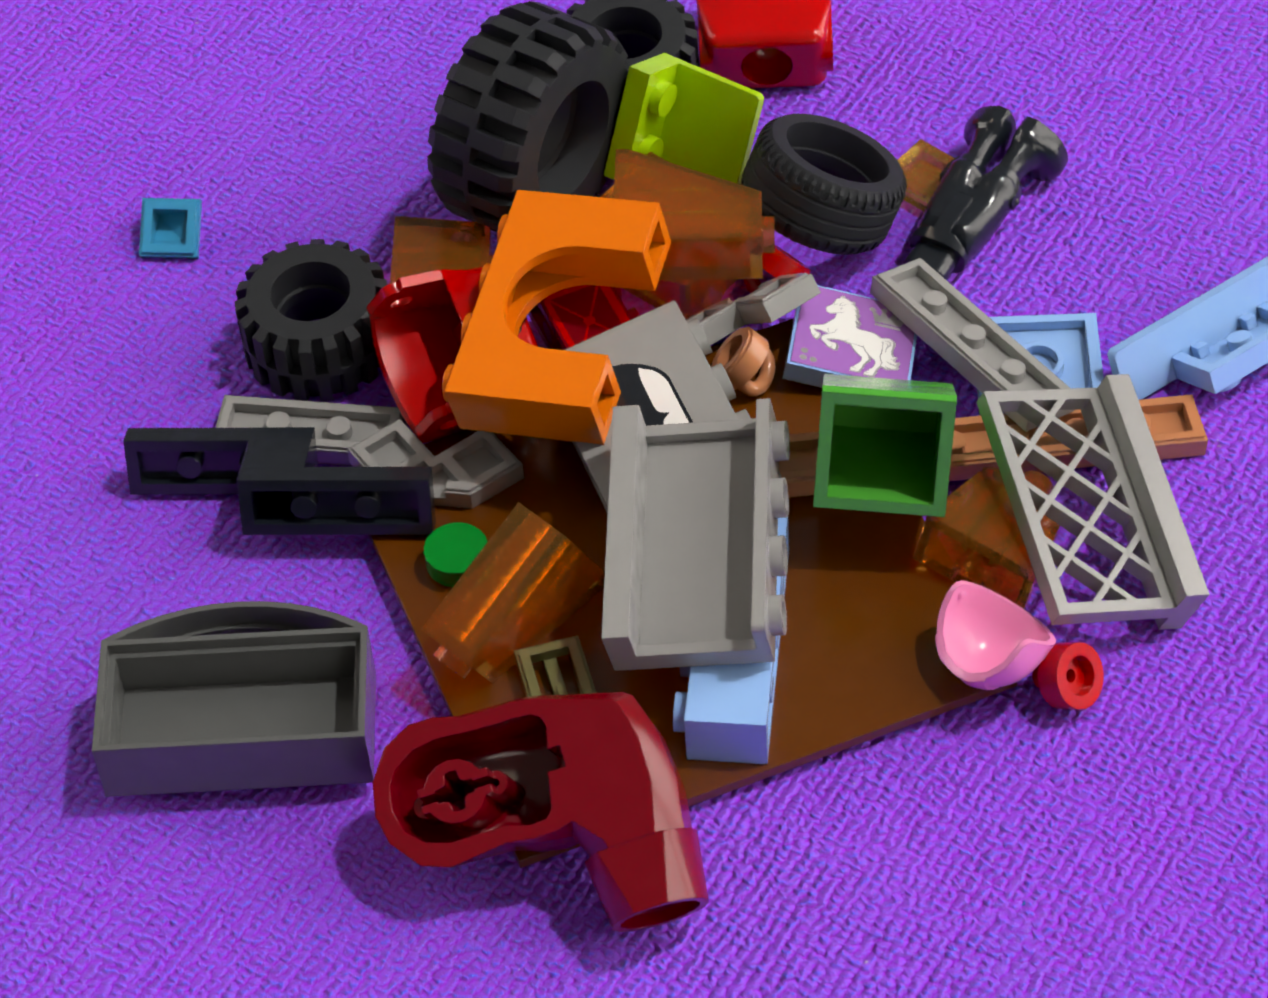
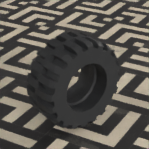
M529 1L501 9L499 15L490 16L480 25L481 32L477 36H471L462 48L463 55L457 64H452L446 76V79L449 81L443 95L439 94L434 108V111L437 112L435 124L430 126L428 143L432 146V153L427 156L428 170L433 177L431 183L440 201L443 202L445 208L451 213L496 233L502 215L509 214L517 190L594 196V194L600 193L607 181L604 171L629 67L631 66L627 60V53L618 38L613 36L612 32L540 2Z

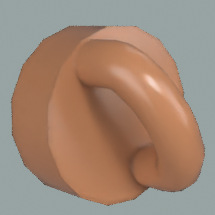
M750 327L740 328L733 332L720 346L711 365L712 367L721 363L729 376L734 390L738 389L749 397H757L767 391L772 384L776 369L774 355L769 349L768 340ZM760 369L759 375L756 378V380H750Z

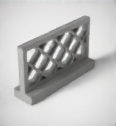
M1129 374L1106 375L1097 388L984 391L976 403L1051 624L1063 625L1155 619L1159 630L1182 628L1210 594ZM1082 409L1081 413L1089 432L1087 438L1055 417L1058 410ZM1003 412H1017L1038 426V429L1031 439L1028 440L1006 424ZM1044 431L1076 452L1068 466L1036 445ZM1082 457L1102 470L1108 486L1106 492L1074 471ZM1024 460H1027L1057 481L1049 495L1025 479L1021 468ZM1063 486L1095 507L1087 521L1055 500ZM1102 512L1122 525L1128 542L1126 547H1123L1094 527ZM1044 515L1076 536L1068 551L1044 535L1040 523ZM1083 542L1115 563L1107 577H1104L1074 556ZM1122 568L1142 582L1147 598L1136 599L1113 583ZM1065 571L1094 591L1096 594L1092 601L1068 603L1059 579L1062 573Z

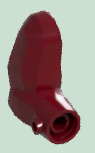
M624 692L538 695L518 698L460 716L432 717L410 724L384 748L372 782L375 817L388 842L420 866L451 868L511 851L545 852L567 849L580 844L589 856L585 861V866L613 931H636L666 924L686 917L709 903L698 832L696 829H692L685 787L665 739L633 695Z

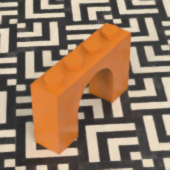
M517 190L509 214L502 215L499 221L497 231L498 244L491 263H486L482 268L479 280L480 294L473 313H468L463 320L461 346L455 363L449 364L444 372L442 382L444 400L449 402L460 429L604 445L612 421L613 407L617 406L621 393L609 356L537 347L518 338V333L528 313L539 302L549 295L566 288L580 285H597L655 291L671 245V239L660 203Z

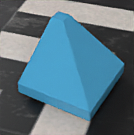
M142 198L139 256L141 258L199 259L202 200Z

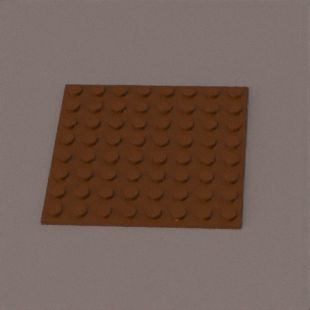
M793 319L756 331L768 340L769 349L774 355L776 366L774 379L767 391L757 397H749L738 389L734 390L736 398L729 401L734 412L746 409L751 418H756V399L770 398L776 420L787 421L789 435L819 432L822 388L783 379ZM723 343L711 346L712 353L705 356L710 366ZM760 369L750 380H756V378L759 375ZM464 430L425 443L424 445L436 456L477 431ZM494 433L523 464L524 478L473 509L435 506V529L454 522L468 523L479 528L487 538L490 565L484 576L473 584L463 587H448L439 584L431 578L427 571L424 557V544L429 535H369L450 716H460L514 699L525 698L526 696L516 667L514 651L578 635L596 693L624 692L633 695L665 739L685 787L688 807L1017 686L1016 682L994 690L977 689L965 684L941 662L935 642L938 615L948 590L954 583L960 580L921 515L813 507L814 495L790 497L788 515L789 559L785 588L787 632L786 635H782L780 638L768 764L687 760L685 733L673 731V709L676 691L687 692L689 678L680 677V667L615 671L601 639L608 514L572 441ZM568 655L556 657L568 695L580 694ZM543 662L532 663L541 694L553 695ZM580 844L567 849L545 852H512L519 867L523 868L578 848Z

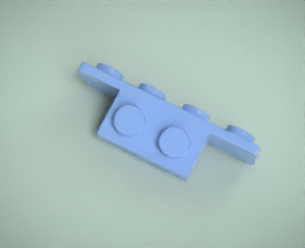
M1268 256L1110 348L1107 356L1112 374H1129L1139 400L1144 399L1176 379L1214 394L1228 391L1236 387L1243 377L1268 364Z

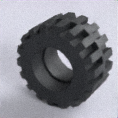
M585 0L584 4L575 3L567 9V14L612 32L613 36L618 38L627 53V60L631 66L659 54L667 53L699 67L697 30H695V21L691 14L685 13L684 6L677 0Z
M311 239L310 244L300 246L298 241L286 244V250L278 253L272 250L263 255L262 265L252 264L245 272L247 281L239 282L236 290L237 301H235V311L246 362L249 369H253L255 379L262 386L270 384L271 391L283 397L290 392L293 393L294 400L308 401L310 396H320L321 401L334 400L333 394L344 392L348 396L359 391V383L365 382L370 384L379 376L377 367H380L374 347L370 316L366 307L379 290L387 285V280L384 279L383 270L378 262H370L369 254L360 248L350 251L349 243L336 241L334 244L328 245L325 244L324 239Z

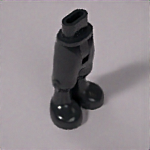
M987 106L975 111L964 127V139L969 148L966 153L948 163L940 173L939 184L919 220L917 229L913 231L909 238L912 250L903 261V264L921 258L946 280L951 273L962 272L968 265V262L992 238L1008 213L1019 205L1022 194L1020 181L1026 175L1041 181L1052 180L1060 176L1068 162V153L1059 137L1039 120L1026 117L1016 130V122L1009 109L1001 106ZM990 162H1000L991 172L985 174Z

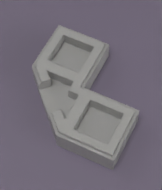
M812 274L781 275L760 284L759 289L745 297H740L734 301L726 298L706 307L686 319V321L689 322L697 318L711 346L744 325L774 322L821 292Z
M398 419L347 449L349 461L353 467H432L435 506L473 509L524 478L523 464L493 432L477 431L434 456L412 431Z

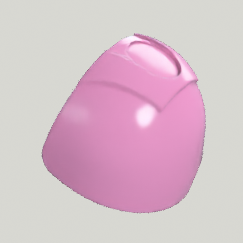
M960 580L950 587L942 602L938 615L935 642L941 662L956 677L971 687L982 690H994L1016 683L1028 676L1048 655L1056 644V638L1041 621L1016 603L986 587Z

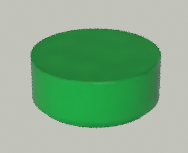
M454 522L442 525L435 529L425 541L424 557L426 568L431 578L439 584L448 587L467 586L482 578L489 568L490 555L487 538L479 528L471 524Z

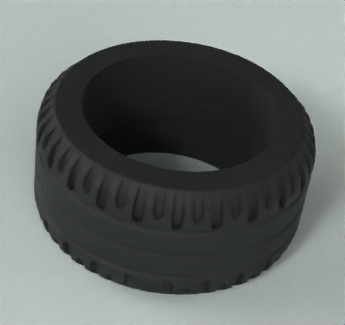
M789 114L769 121L760 131L742 174L741 189L748 205L758 218L784 237L815 250L833 254L852 255L872 250L878 247L886 238L905 197L907 181L897 159L883 145L867 134L830 118L812 114Z

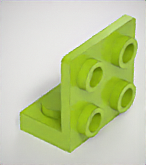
M667 53L659 54L630 66L604 176L625 184L653 171L727 204L737 201L741 191L742 174L750 157L764 103L763 94Z

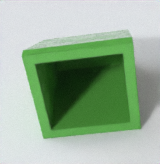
M824 374L813 507L945 517L957 405V394L953 384Z

